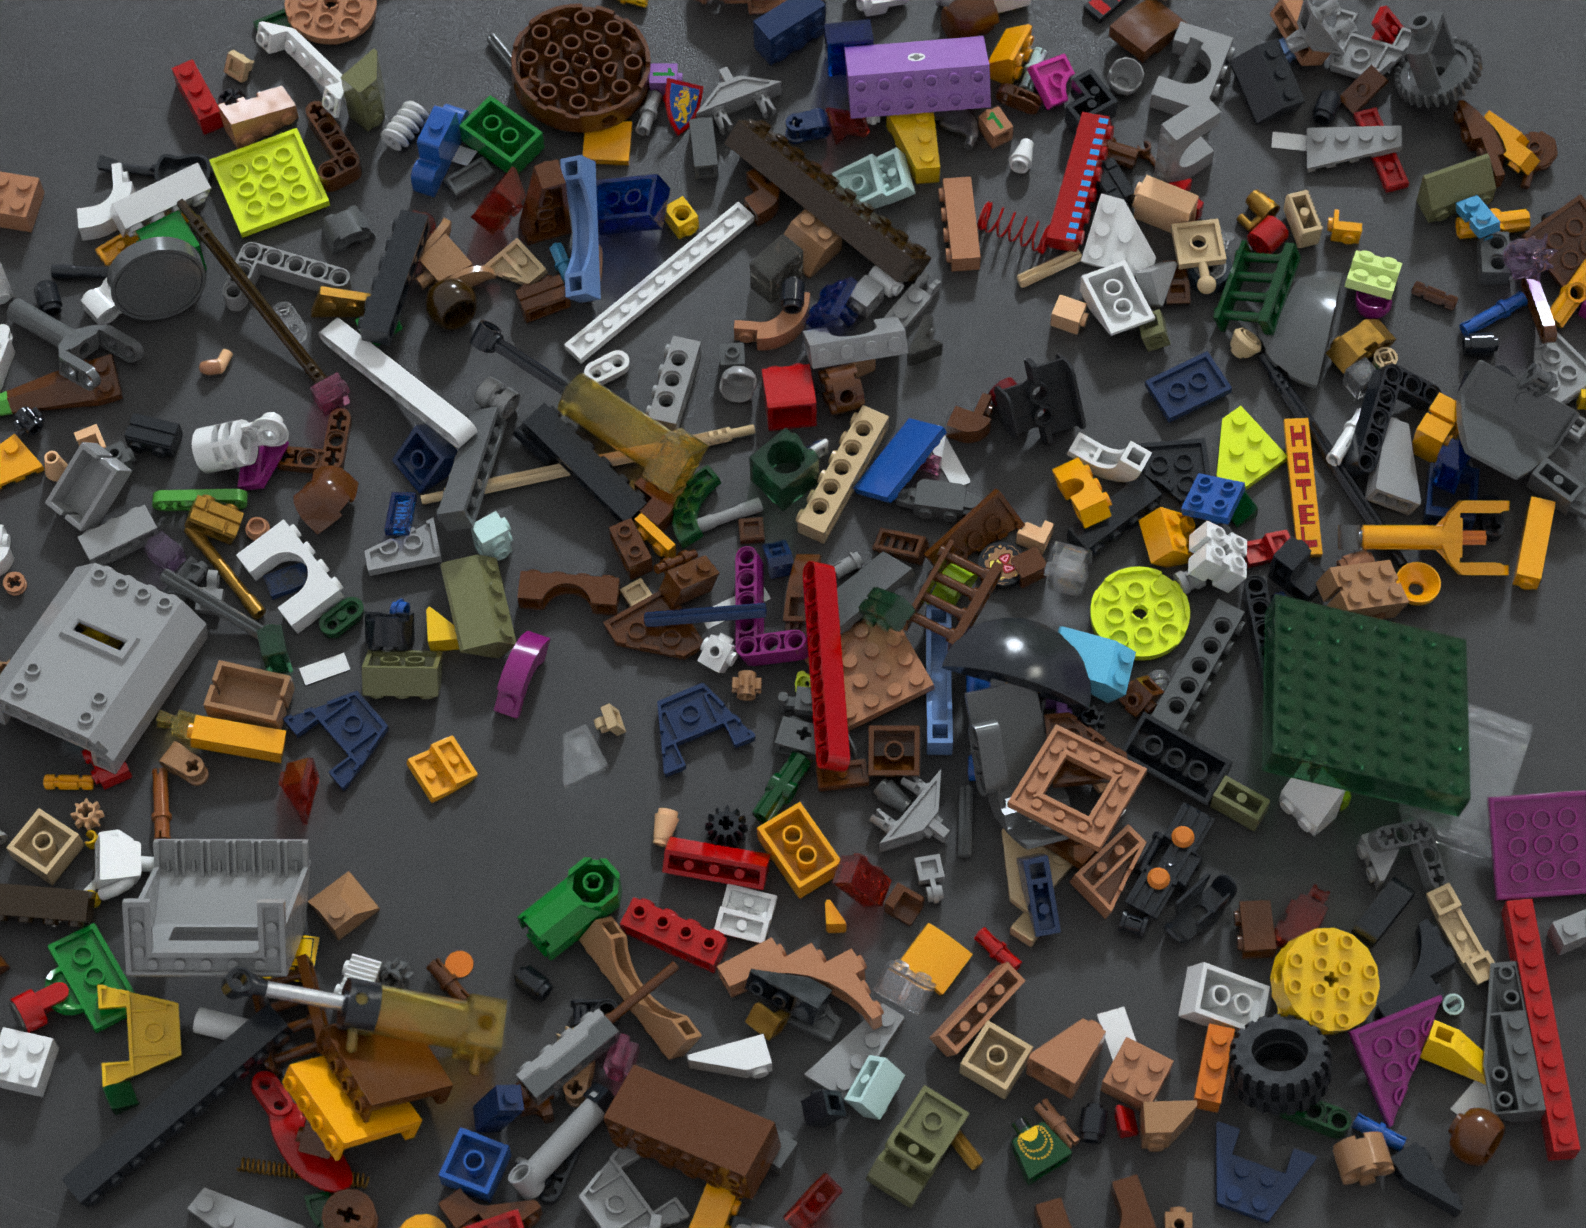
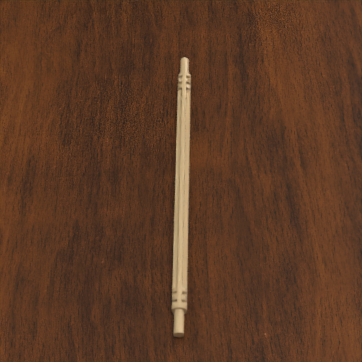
M754 424L733 429L727 427L600 454L599 456H605L614 467L731 442L733 438L755 434ZM558 463L489 478L484 494L571 475ZM443 491L420 495L422 505L441 501Z

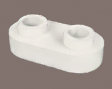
M615 350L590 362L584 370L586 382L591 386L599 387L624 375L630 368L628 355L623 351ZM621 364L620 367H615L614 365ZM596 374L601 375V376L598 377V378H594V377H593V376L596 375Z

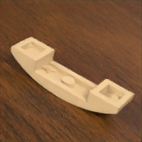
M1450 883L1428 892L1426 897L1434 917L1464 970L1476 985L1489 980L1490 963L1495 962L1489 951H1484L1460 909L1462 904Z

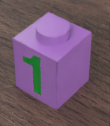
M678 63L650 64L649 85L651 92L655 90L663 96L665 94L667 78L683 81V73H678Z

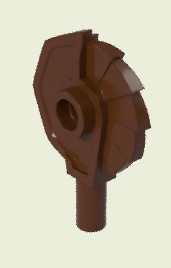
M1543 131L1539 133L1529 132V134L1524 135L1530 141L1526 148L1531 150L1540 162L1529 175L1524 173L1520 186L1523 189H1529L1533 174L1548 169L1558 156L1555 139Z

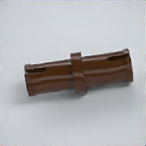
M439 958L428 964L426 967L427 971L439 982V988L443 992L446 991L459 1008L470 1001L472 996L458 982L459 978L457 975L451 974Z

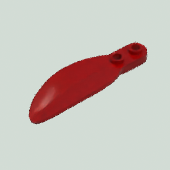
M261 1071L255 1074L252 1079L251 1091L268 1114L272 1136L288 1165L303 1180L318 1189L328 1192L349 1189L353 1183V1176L344 1155L342 1154L340 1159L335 1161L332 1155L329 1159L298 1151L300 1143L295 1142L299 1127H305L307 1118L303 1116V1112L293 1102L291 1096L275 1074L269 1071ZM265 1085L269 1089L263 1090L260 1086ZM275 1106H281L283 1109L277 1110Z

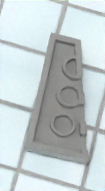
M882 1003L881 1007L884 1011L882 1015L883 1026L873 1030L867 1021L863 1020L804 1074V1078L822 1089L841 1091L843 1102L848 1104L844 1098L868 1056L880 1057L904 1022L905 1017Z

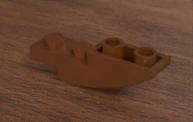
M1459 100L1453 116L1455 123L1460 126L1461 140L1463 144L1466 143L1469 152L1476 150L1477 157L1488 153L1496 188L1501 187L1505 176L1502 168L1505 160L1504 153L1506 152L1504 145L1484 116L1466 101Z
M796 554L787 587L783 621L786 623L785 631L800 630L806 638L803 568L808 561L821 563L820 554ZM802 642L797 643L794 648L799 647Z

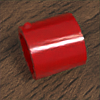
M1267 216L1247 235V241L1256 253L1272 254L1288 239L1289 233L1286 226L1279 219Z

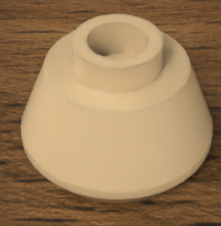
M1246 328L1235 329L1230 346L1232 347L1231 352L1240 359L1243 357L1249 358L1261 351V341L1255 334Z

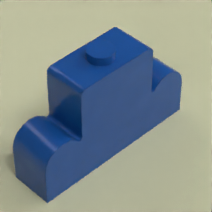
M445 104L443 108L439 106L433 107L417 139L419 160L415 162L411 173L413 191L432 197L436 196L462 143L459 125L469 116L468 110Z

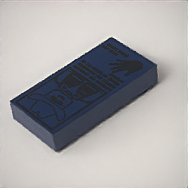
M300 562L264 575L272 600L301 590L307 581L308 569L305 564Z

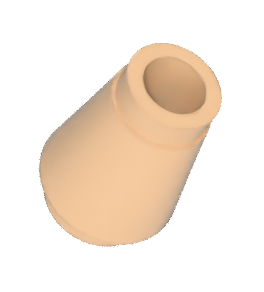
M49 451L44 456L45 475L48 479L58 482L68 464L57 452Z
M659 808L658 813H655L654 845L666 847L679 822L677 811Z

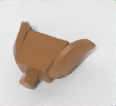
M446 218L442 219L439 226L426 240L419 260L424 272L415 278L419 287L424 290L432 283L435 284L442 279L458 278L465 281L472 288L487 280L495 279L496 274L493 268L473 266L470 260L449 238L452 222Z

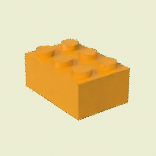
M801 802L757 827L758 841L765 851L771 854L772 861L799 899L842 873V860Z

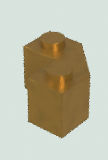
M1365 319L1344 335L1335 338L1331 342V348L1326 352V355L1343 374H1355L1369 357H1374L1377 349L1390 347L1397 339L1379 319Z

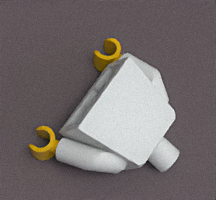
M93 830L86 832V836L93 840L85 841V845L91 850L95 849V889H98V892H95L94 908L100 905L101 900L105 901L133 888L140 879L141 872H152L154 857L141 856V843L134 841L133 838L121 830L102 831L98 835Z

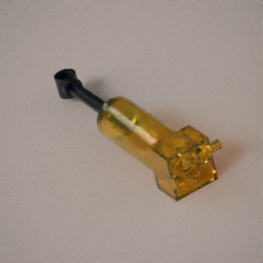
M480 320L469 341L473 347L485 353L497 352L561 394L562 396L557 407L561 414L645 468L641 476L668 494L686 487L687 481L693 476L709 447L707 444L682 428L671 431L584 373H580L569 383L503 340L504 335L501 334L502 330L497 325L487 320Z

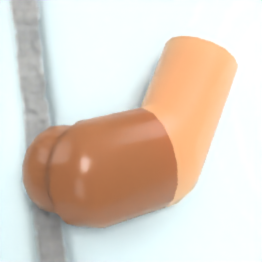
M223 349L218 359L201 362L199 365L200 372L206 375L223 373L233 353Z

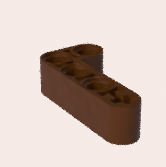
M310 102L306 107L308 124L330 157V160L324 162L318 168L319 179L325 191L334 192L361 177L362 167L360 158L333 116L322 106V102Z

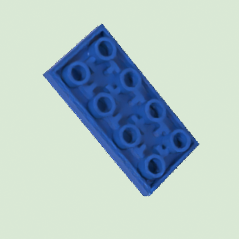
M909 418L853 487L856 494L891 503L898 497V493L906 483L912 479L918 468L925 463L934 448L940 444L941 439L947 433L945 428Z

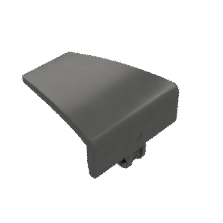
M1479 360L1456 397L1458 432L1465 453L1515 480L1533 471L1546 457L1549 458L1556 452L1580 414L1575 409L1546 395L1554 387L1557 375L1551 371L1546 372L1542 370L1541 366L1536 363L1531 364L1521 379L1518 380L1483 360Z

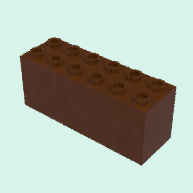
M633 1065L603 1117L612 1143L621 1149H626V1147L632 1149L645 1159L651 1157L658 1160L666 1168L672 1169L674 1167L682 1170L690 1178H701L714 1188H725L738 1198L746 1197L751 1200L754 1198L781 1148L775 1122L637 1065Z

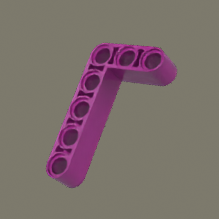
M742 547L737 551L735 557V605L764 603L763 561L753 547ZM753 581L751 585L746 586L747 583ZM764 618L735 620L736 651L746 665L759 666L799 661L808 658L807 638L802 631L788 630L764 634ZM750 626H753V628H752L751 630L746 631L747 628H749ZM802 642L799 647L794 648L797 643ZM778 645L775 650L770 651L773 646ZM754 648L751 653L746 654L749 649Z

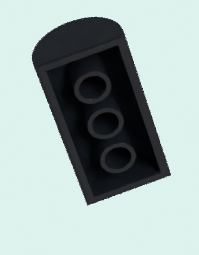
M1146 712L1142 714L1122 748L1127 753L1128 760L1147 768L1148 773L1206 806L1210 805L1213 794L1225 775L1228 776L1233 764L1231 760Z

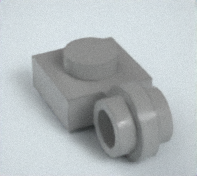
M940 854L914 858L919 885H930V887H925L927 901L938 904L940 900H944L942 886L936 885V882L945 880Z

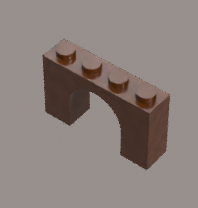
M1138 1175L1113 1181L1110 1191L1120 1217L1119 1228H1156ZM1061 1197L1035 1205L1034 1214L1039 1228H1072Z

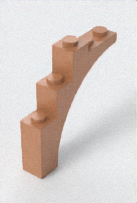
M771 937L717 966L719 978L731 998L748 991L745 989V985L751 969L809 977L832 990V995L848 1003L863 1016L873 1030L883 1026L882 1015L884 1011L877 1000L873 1002L869 996L871 991L865 982V969H867V965L861 955L856 956L852 948L827 961L823 952L820 949L816 950L812 943L787 955L781 944L776 945Z

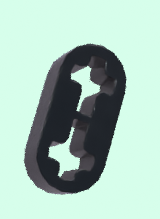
M1486 495L1480 501H1500V499L1494 495ZM1503 512L1492 514L1478 513L1480 530H1486L1487 541H1498L1505 529ZM1491 522H1493L1494 529L1497 530L1496 533H1492V530L1489 529Z

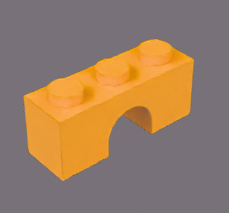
M1079 457L1052 469L1057 487L1066 501L1071 499L1075 514L1084 528L1112 516L1109 506L1112 505L1107 492L1102 493L1101 484L1097 478L1093 479V474L1088 464L1083 465Z

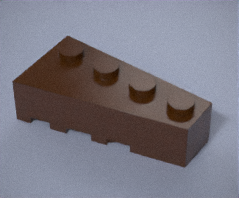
M558 159L544 161L534 166L519 221L527 246L572 233L566 182Z

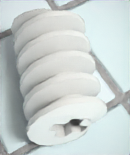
M414 101L404 102L401 109L397 111L396 116L391 119L386 129L382 131L381 138L392 149L401 151V146L408 147L409 141L415 138L414 134H418L420 131L419 127L424 126V120H427L429 117L428 112Z

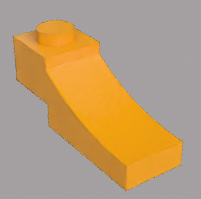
M1489 110L1484 118L1498 131L1506 148L1504 156L1509 160L1507 165L1516 173L1522 171L1529 175L1540 162L1536 155L1526 148L1530 141L1522 132Z

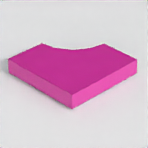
M1065 53L1027 68L1047 110L1065 104L1068 101L1066 84L1075 72Z

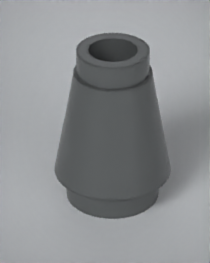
M886 777L873 792L877 796V800L899 810L901 813L912 802L893 780H889Z

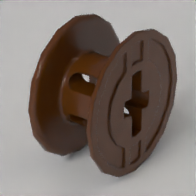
M345 1189L338 1191L328 1198L323 1207L322 1221L324 1228L378 1227L379 1219L372 1200L367 1194L359 1190ZM351 1214L354 1215L356 1220L350 1219V1223H347L344 1217L350 1218Z

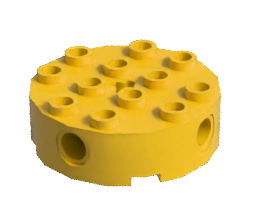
M1336 928L1313 929L1289 941L1275 957L1270 975L1273 999L1278 1008L1281 1007L1286 1017L1293 1015L1296 1016L1297 1020L1304 1019L1309 1021V1025L1311 1027L1313 1025L1316 1026L1323 1035H1335L1362 1023L1375 1007L1380 989L1378 968L1368 948L1353 934Z

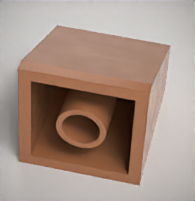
M1082 1018L1033 1051L1028 1058L1026 1074L1072 1100L1103 1048L1106 1031L1103 1030L1102 1025L1094 1020L1087 1021Z

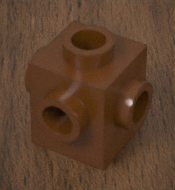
M1146 675L1130 681L1126 695L1120 697L1119 701L1124 705V709L1135 717L1142 716L1144 712L1150 715L1155 710L1156 703L1164 694V691Z

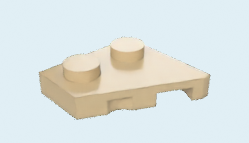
M518 238L484 265L493 268L497 277L520 285L527 283L535 284L548 273L547 269Z

